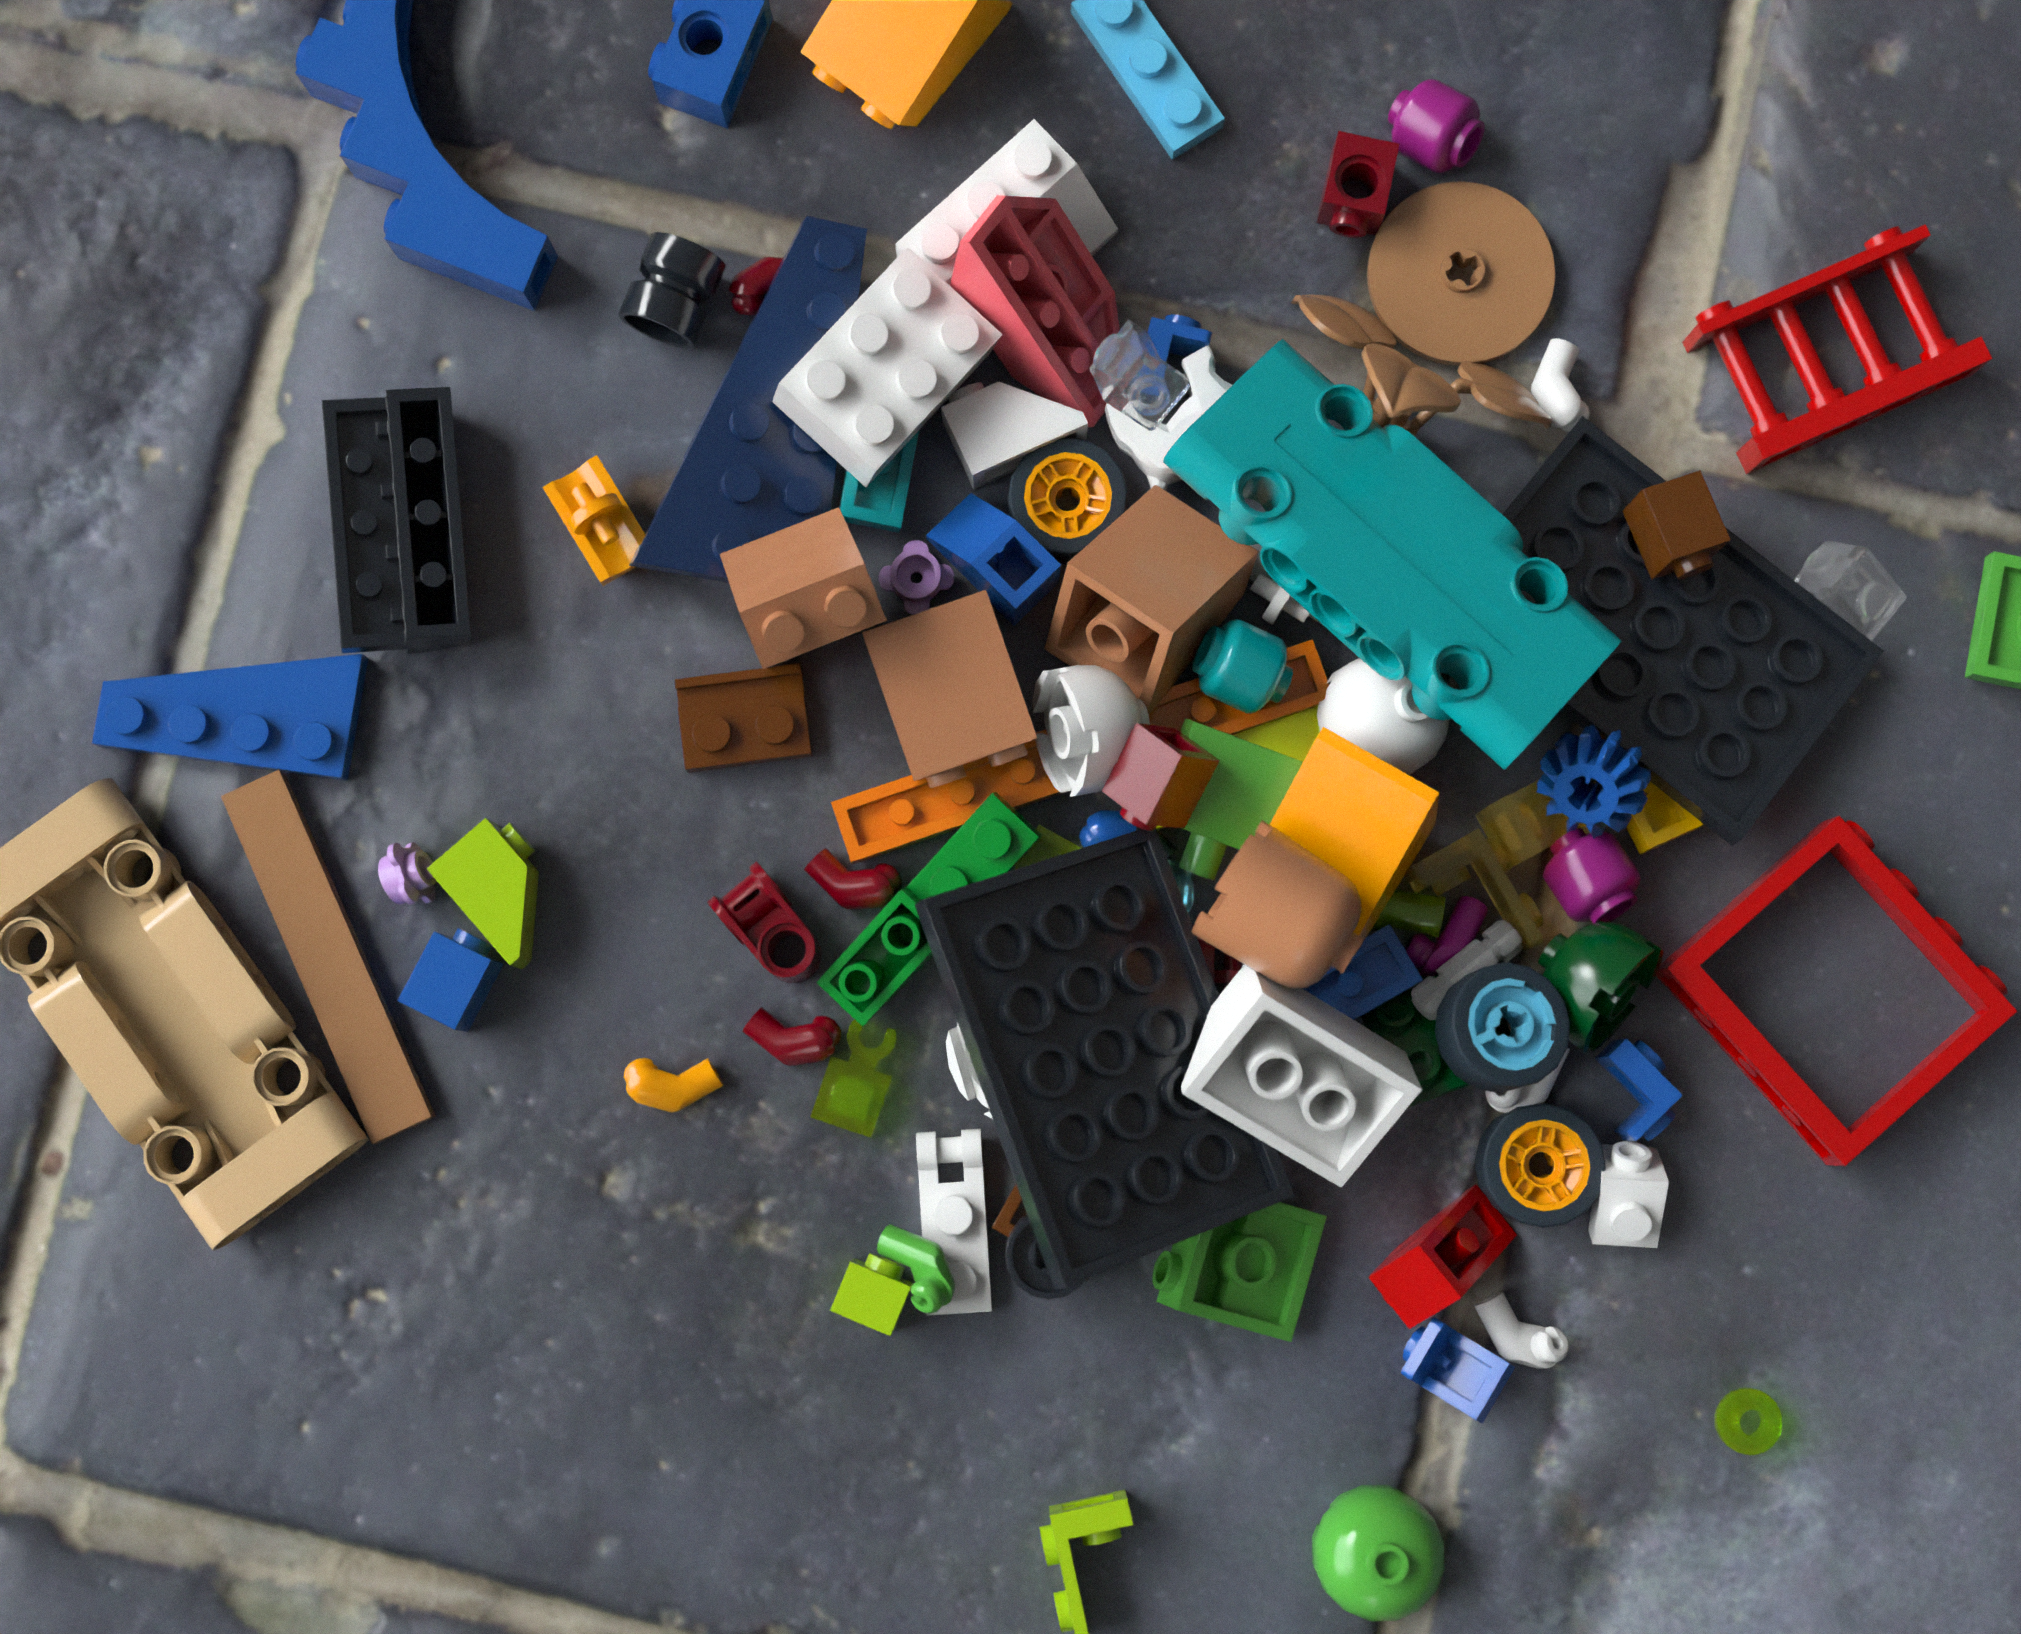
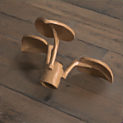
M1295 295L1291 304H1299L1305 316L1325 335L1349 347L1363 349L1362 358L1368 372L1363 392L1371 402L1373 419L1382 427L1396 425L1416 436L1419 429L1436 413L1456 411L1461 404L1459 394H1472L1480 404L1497 413L1516 419L1542 423L1546 429L1554 421L1539 406L1536 398L1523 384L1495 367L1482 363L1462 362L1457 370L1462 378H1458L1449 384L1435 372L1419 367L1406 356L1394 350L1397 343L1394 335L1379 318L1365 308L1347 300L1326 295ZM1375 391L1378 393L1376 400H1374ZM1412 412H1420L1412 420H1408Z

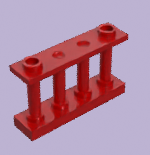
M1926 224L1904 234L1899 226L1887 229L1864 243L1866 250L1735 308L1731 301L1727 300L1704 310L1695 317L1698 324L1682 342L1687 353L1709 343H1715L1754 424L1749 429L1752 438L1736 452L1746 475L1968 378L1993 359L1982 336L1960 346L1955 337L1947 338L1907 258L1931 236ZM1883 268L1923 348V352L1919 354L1921 363L1903 371L1898 362L1891 364L1851 281ZM1824 293H1827L1867 374L1862 379L1865 388L1846 396L1842 387L1834 388L1794 307ZM1769 317L1811 400L1806 404L1809 412L1792 420H1788L1785 412L1777 413L1738 333L1739 330Z

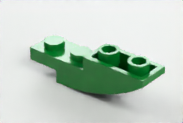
M997 792L991 793L909 885L902 888L816 983L862 1027L865 1026L933 957L915 904L925 898L1011 871L1043 835Z

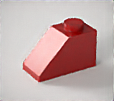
M1475 1184L1399 1244L1368 1278L1382 1294L1387 1304L1394 1309L1405 1325L1411 1329L1461 1299L1517 1234L1498 1210L1491 1205L1478 1185Z

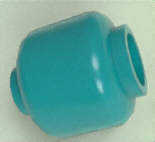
M1238 619L1228 621L1221 628L1215 625L1212 626L1200 642L1192 665L1193 672L1199 674L1201 692L1247 714L1259 711L1269 700L1278 703L1288 690L1293 676V669L1286 665L1287 647L1285 642L1277 636Z

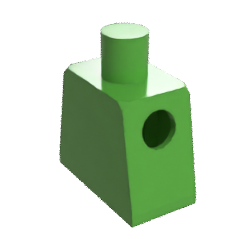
M1185 718L1181 733L1219 759L1220 762L1186 827L1182 828L1190 831L1191 834L1178 867L1196 875L1215 880L1227 846L1240 850L1250 834L1255 837V831L1262 820L1268 824L1271 823L1303 762Z

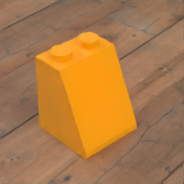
M832 0L800 53L817 64L812 73L823 83L840 93H844L848 87L864 99L865 102L861 107L862 111L882 126L892 129L895 124L917 127L1005 17L1013 3L1009 0Z
M1323 727L1311 746L1270 825L1344 874L1356 886L1361 897V915L1353 932L1365 940L1436 825L1439 792Z

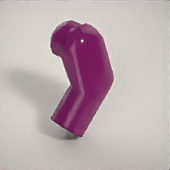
M1462 896L1458 899L1443 932L1434 942L1422 933L1414 934L1410 938L1404 949L1420 976L1437 975L1436 970L1476 938L1488 913L1484 903L1473 897Z

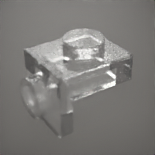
M1129 319L1117 334H1111L1102 341L1095 352L1093 364L1090 367L1103 400L1149 431H1153L1158 427L1190 388L1187 377L1160 358L1148 332Z
M1824 542L1808 556L1802 570L1794 578L1795 582L1871 641L1874 640L1907 598L1905 593L1867 547L1839 542Z

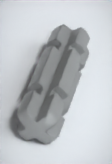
M1505 920L1496 921L1482 933L1484 940L1474 939L1436 970L1439 975L1438 977L1428 976L1414 987L1411 992V1001L1416 1009L1428 1020H1436L1437 1008L1452 985L1471 972L1495 965L1498 962H1508L1520 953L1523 947V939L1512 925Z

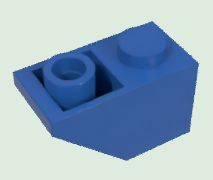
M972 493L926 535V539L979 592L987 591L991 604L1013 626L1059 583L1061 564L1017 520Z

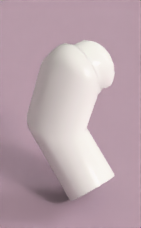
M1503 1292L1495 1293L1474 1305L1498 1353L1506 1361L1537 1369L1553 1367L1557 1362L1562 1361L1566 1357L1568 1341L1565 1334L1556 1327L1549 1326L1546 1328L1519 1322Z

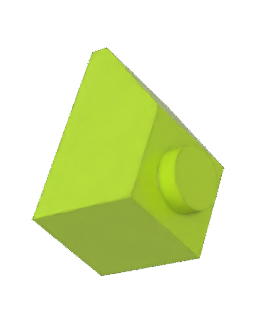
M485 818L426 869L510 966L523 969L532 961L539 871L527 858L535 850L510 822L501 829L498 824Z

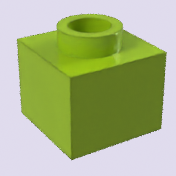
M869 1253L866 1262L854 1258L849 1263L830 1311L891 1336L911 1291L913 1282L901 1278L905 1270L904 1266L873 1253Z

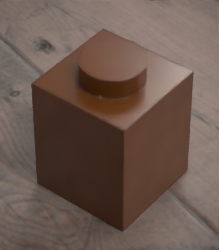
M1701 470L1642 489L1623 510V514L1652 580L1675 572L1678 580H1683L1710 569L1714 566L1712 557L1731 540Z

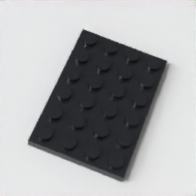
M1582 416L1502 514L1514 525L1522 537V552L1529 558H1544L1558 565L1566 576L1568 593L1622 640L1618 647L1560 711L1583 729L1594 723L1601 738L1605 740L1613 731L1620 729L1622 741L1619 746L1624 750L1641 746L1642 757L1637 766L1651 770L1650 782L1733 846L1743 839L1884 650L1727 528L1726 530L1731 540L1712 557L1714 566L1710 569L1683 580H1678L1675 572L1652 580L1623 514V510L1642 489L1666 482V480ZM1521 590L1522 595L1528 601L1537 604L1532 595Z
M1139 829L925 898L915 904L1055 1290L1068 1287L1294 1196L1280 1156L1275 1148L1182 1094L1181 1085L1210 1008L1219 995L1197 936L1192 934L1193 926L1156 829L1154 831Z

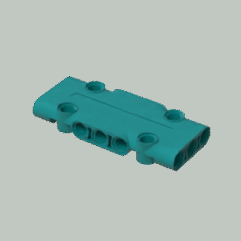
M1284 339L1278 341L1177 439L1163 459V463L1205 501L1211 500L1219 508V523L1228 538L1239 544L1248 546L1259 544L1263 547L1260 552L1261 563L1269 576L1380 676L1395 681L1407 677L1412 682L1411 693L1414 703L1422 713L1432 719L1442 721L1453 719L1461 726L1460 731L1503 770L1532 742L1622 642L1568 593L1566 576L1558 565L1544 558H1529L1522 552L1523 541L1518 530L1497 509L1410 432L1396 425H1386L1385 427L1379 425L1373 419V408L1364 392L1351 385L1333 384ZM1327 419L1336 421L1344 430L1335 428ZM1244 499H1252L1260 503L1265 512L1256 511L1249 507ZM1521 590L1532 595L1537 604L1528 601L1522 595ZM1440 673L1453 677L1458 683L1460 690L1448 686Z

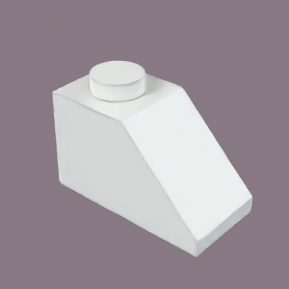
M980 382L967 385L954 392L948 398L950 403L941 407L943 425L973 490L1013 473L1026 454L1064 437L1080 440L1087 439L1088 422L1082 411L1002 382H996L985 388Z

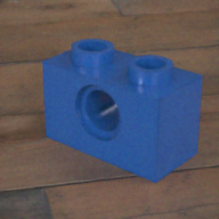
M675 0L672 10V22L675 24L667 43L659 42L655 47L648 68V76L652 78L651 81L659 103L728 129L773 21L769 0ZM707 39L717 40L722 43L718 50L712 54L699 55L693 52L698 43Z

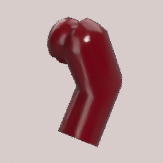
M764 257L733 276L729 291L733 293L732 308L735 312L742 315L757 314L764 300V295L767 294L783 258Z
M827 848L820 851L804 869L839 906L848 910L882 908L892 900L894 894L900 891L902 886L900 873L892 865L879 863L874 869L849 871Z
M763 1007L751 1017L742 1030L743 1033L787 1066L824 1061L834 1053L835 1046L841 1041L842 1037L840 1026L831 1017L824 1015L816 1016L812 1024L788 1028Z

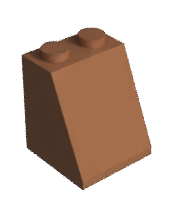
M1155 484L1067 563L1044 649L1069 666L1096 665L1111 670L1131 688L1136 699L1143 701L1149 715L1194 659L1200 642L1207 631L1214 625L1219 627L1244 595L1259 551L1251 546L1236 543L1228 538L1219 525Z
M839 507L720 554L739 614L762 669L887 621L865 563Z
M986 590L862 632L914 781L926 777L929 787L934 788L967 776L963 764L987 756L990 766L994 767L1028 755L1024 743L1037 739Z

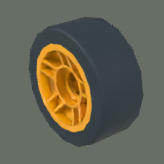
M1064 437L1026 454L1021 459L1011 476L1008 511L1010 517L1017 520L1059 563L1067 564L1126 511L1128 491L1122 470L1107 451L1088 440ZM1063 489H1071V496L1080 502L1078 507L1072 511H1063L1056 505L1057 499L1062 496Z
M1547 1103L1516 1107L1510 1112L1503 1113L1493 1119L1479 1139L1474 1162L1478 1185L1498 1212L1511 1221L1541 1228L1568 1224L1587 1212L1600 1194L1601 1171L1606 1170L1602 1143L1590 1124L1568 1108ZM1539 1152L1545 1153L1544 1157L1547 1160V1165L1553 1167L1550 1175L1543 1174L1540 1177H1536L1529 1170V1160L1534 1154Z

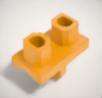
M597 455L587 460L572 473L542 487L602 586L607 585L635 568L634 566H629L646 534Z

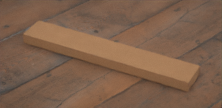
M281 770L274 771L222 795V801L371 1143L378 1144L436 1117L285 772Z

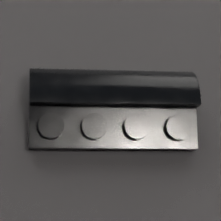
M450 387L386 390V397L322 400L342 653L407 649L408 654L444 650L468 642L471 639Z

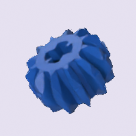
M1594 723L1585 727L1580 737L1568 731L1559 737L1555 744L1556 749L1547 750L1541 759L1540 769L1544 773L1537 782L1536 792L1551 797L1546 806V816L1564 813L1568 817L1566 821L1567 833L1576 830L1580 823L1586 824L1593 839L1602 835L1607 825L1619 833L1620 830L1628 826L1632 819L1631 814L1636 815V813H1640L1644 808L1648 798L1646 797L1647 793L1643 789H1646L1651 781V770L1637 766L1642 757L1641 746L1626 750L1619 746L1622 741L1620 729L1613 731L1607 740L1601 738ZM1592 778L1597 780L1595 784L1590 782Z

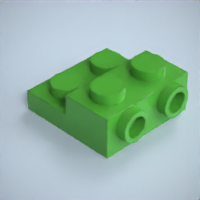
M1278 1202L1173 1244L1171 1252L1163 1251L1159 1255L1153 1269V1286L1155 1289L1160 1290L1156 1302L1180 1312L1292 1342L1327 1216Z

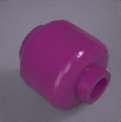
M1436 79L1424 80L1412 91L1403 90L1394 100L1388 114V123L1393 125L1391 142L1400 144L1398 154L1435 173L1447 172L1454 166L1463 167L1477 151L1485 131V124L1480 120V108L1477 101Z
M1577 828L1566 833L1551 845L1550 851L1554 856L1546 865L1543 877L1572 921L1611 922L1623 915L1637 902L1638 898L1634 892L1640 884V874L1611 832L1604 831L1602 835L1593 839L1591 833L1586 834L1582 828Z

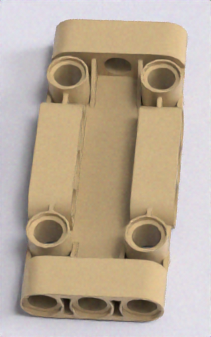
M113 778L98 780L83 788L0 848L1 963L8 970L22 976L33 992L28 996V1003L41 1025L116 1131L129 1143L141 1146L144 1153V1164L148 1173L156 1181L169 1186L182 1208L213 1251L228 1245L355 1153L368 1141V1137L326 1080L325 1069L321 1060L313 1053L306 1051L292 1032L296 1029V1023L286 1006L208 897L194 883L184 880L181 876V867L177 858L169 850L159 845ZM148 855L153 863V874L145 885L137 887L132 878L133 868L140 858ZM42 932L47 941V949L44 956L38 962L33 963L28 955V945L35 934ZM291 1059L299 1067L301 1080L295 1091L286 1095L277 1084V1073L283 1063ZM181 1138H186L194 1150L192 1164L184 1172L176 1168L172 1161L173 1147Z

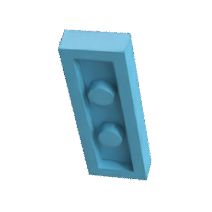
M1075 0L1071 3L1072 16L1172 160L1223 128L1224 116L1143 0Z

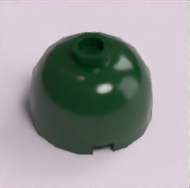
M1600 921L1579 928L1569 938L1562 933L1556 935L1542 952L1538 964L1545 969L1543 976L1551 981L1564 999L1570 1020L1569 1041L1586 1053L1588 1048L1594 1051L1602 1046L1635 1009L1636 1006L1630 1001L1635 995L1639 984L1647 989L1649 988L1661 965L1664 951L1639 933L1618 923Z

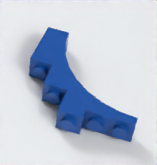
M346 0L343 9V26L320 17L312 36L307 35L298 48L296 55L297 70L295 73L312 97L357 114V117H350L344 125L339 144L341 150L339 156L354 177L402 195L401 200L395 199L391 203L384 220V233L386 234L384 239L398 259L535 311L556 263L558 254L548 235L497 209L469 187L438 152L426 130L413 87L409 48L413 0Z

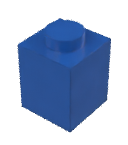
M457 928L453 938L434 931L397 1001L454 1030L469 1032L503 963L487 956L492 944L467 931Z

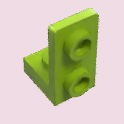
M1125 1489L1049 1506L1051 1524L1039 1527L1047 1566L1060 1564L1065 1590L1053 1592L1061 1633L1074 1630L1075 1634H1089L1069 1539L1082 1536L1083 1545L1090 1546L1121 1538L1120 1528L1133 1525Z

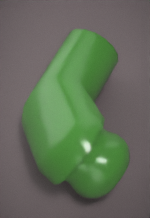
M890 1224L885 1227L878 1241L877 1252L883 1257L911 1268L915 1280L911 1287V1293L913 1294L911 1301L918 1310L930 1314L937 1312L943 1305L950 1303L956 1283L942 1247L934 1241Z

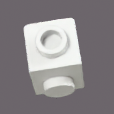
M1621 1141L1614 1145L1602 1144L1606 1170L1601 1171V1191L1593 1202L1588 1231L1592 1244L1657 1248L1669 1185L1658 1150L1632 1141Z

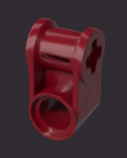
M757 861L749 867L751 874L722 898L714 895L707 901L742 945L745 944L760 964L779 980L787 983H800L811 978L819 969L822 953L817 938L792 909L791 906L793 904ZM787 936L801 937L806 945L804 959L793 968L778 967L774 958L776 945Z

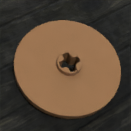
M1448 182L1427 187L1414 193L1402 201L1387 216L1377 232L1370 250L1367 281L1370 299L1379 320L1402 346L1414 354L1436 363L1460 366L1462 362L1483 364L1496 360L1515 350L1535 331L1543 319L1553 295L1555 263L1552 248L1542 226L1534 215L1518 200L1503 191L1474 182ZM1453 261L1460 268H1466L1471 265L1475 270L1469 280L1470 286H1466L1465 282L1461 279L1451 282L1447 278L1453 266Z

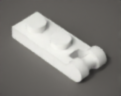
M981 1129L961 1130V1136L936 1138V1131L916 1133L922 1237L934 1241L942 1247L956 1283L951 1302L943 1305L935 1313H927V1316L991 1312L992 1302ZM963 1162L964 1181L939 1183L938 1164Z

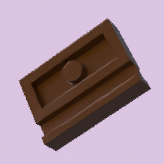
M800 663L765 669L758 668L674 679L678 697V715L684 766L688 773L813 757L803 685V672Z

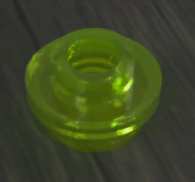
M1738 1388L1726 1394L1716 1408L1714 1419L1717 1434L1722 1442L1730 1449L1745 1455H1757L1769 1450L1779 1439L1783 1423L1782 1415L1776 1402L1768 1394L1754 1388ZM1755 1410L1760 1417V1425L1755 1432L1745 1434L1740 1426L1741 1417L1745 1412Z

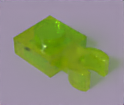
M854 1019L847 1032L848 1045L852 1051L849 1062L833 1056L830 1057L810 1117L872 1138L893 1078L892 1076L877 1072L876 1068L879 1060L886 1058L894 1050L897 1042V1031L888 1028L884 1041L879 1047L867 1048L863 1045L860 1037L864 1026L862 1027Z

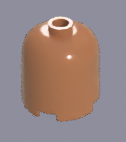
M1262 820L1255 831V837L1251 834L1249 835L1219 880L1215 889L1221 892L1208 914L1204 911L1200 913L1192 929V934L1280 985L1288 988H1306L1317 983L1331 967L1343 973L1358 951L1364 939L1353 931L1361 915V897L1356 886L1344 874Z

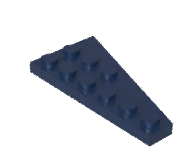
M806 216L801 222L769 286L770 288L754 320L747 329L741 341L742 344L729 370L725 373L683 457L684 459L629 566L729 583L720 556L721 553L831 510L837 461L780 410L772 400L779 382L858 300L867 234L866 228Z

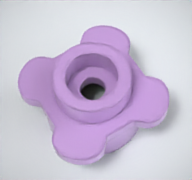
M914 540L904 546L903 552L896 557L892 566H885L881 569L879 583L883 590L887 592L893 591L904 601L905 610L909 614L914 615L929 610L930 601L940 590H948L952 587L954 573L950 566L938 563L937 559L929 553L928 546L924 542ZM916 572L920 573L923 577L922 581L917 584L910 580L911 575Z
M415 842L407 844L405 848L399 843L389 845L387 856L382 857L378 864L379 878L384 891L393 902L399 905L405 903L411 905L418 902L420 898L425 903H430L436 898L434 886L436 879L426 869L433 862L427 853Z

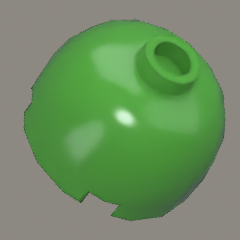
M1361 1485L1338 1495L1329 1505L1330 1508L1323 1514L1320 1524H1317L1312 1536V1563L1325 1592L1344 1611L1368 1621H1397L1418 1612L1436 1594L1445 1570L1444 1540L1434 1517L1413 1496L1389 1485Z

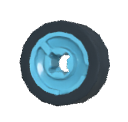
M1505 962L1471 972L1447 990L1437 1008L1435 1035L1441 1057L1455 1076L1475 1089L1501 1093L1538 1083L1558 1067L1568 1048L1570 1020L1564 999L1549 979L1528 966ZM1501 1017L1505 1018L1510 1024L1511 1034L1509 1037L1505 1034L1498 1036L1495 1033L1494 1027L1500 1025Z

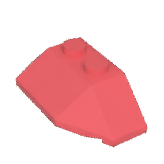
M997 195L960 241L950 286L1003 334L993 350L1014 379L1043 398L1082 411L1088 422V427H1094L1104 414L1106 403L1115 399L1126 385L1123 383L1125 364H1119L1121 334L1115 291L1056 198Z

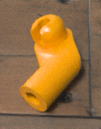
M649 1058L633 1060L628 1064L624 1072V1079L627 1083L626 1091L635 1102L671 1113L684 1109L724 1086L721 1077L709 1058L679 1075L658 1069L652 1059Z

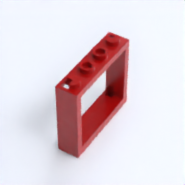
M1840 815L1820 822L1662 962L1656 973L1658 979L1825 1165L1846 1166L2017 1012L2013 1005L2004 997L2008 991L2001 979L1987 967L1982 965L1977 967L1960 948L1963 945V940L1959 933L1944 919L1937 916L1932 918L1916 900L1919 897V892L1911 880L1897 869L1891 868L1889 870L1872 852L1875 844L1868 833L1851 820L1845 822ZM1828 851L1832 853L1976 1012L1847 1129L1700 966Z

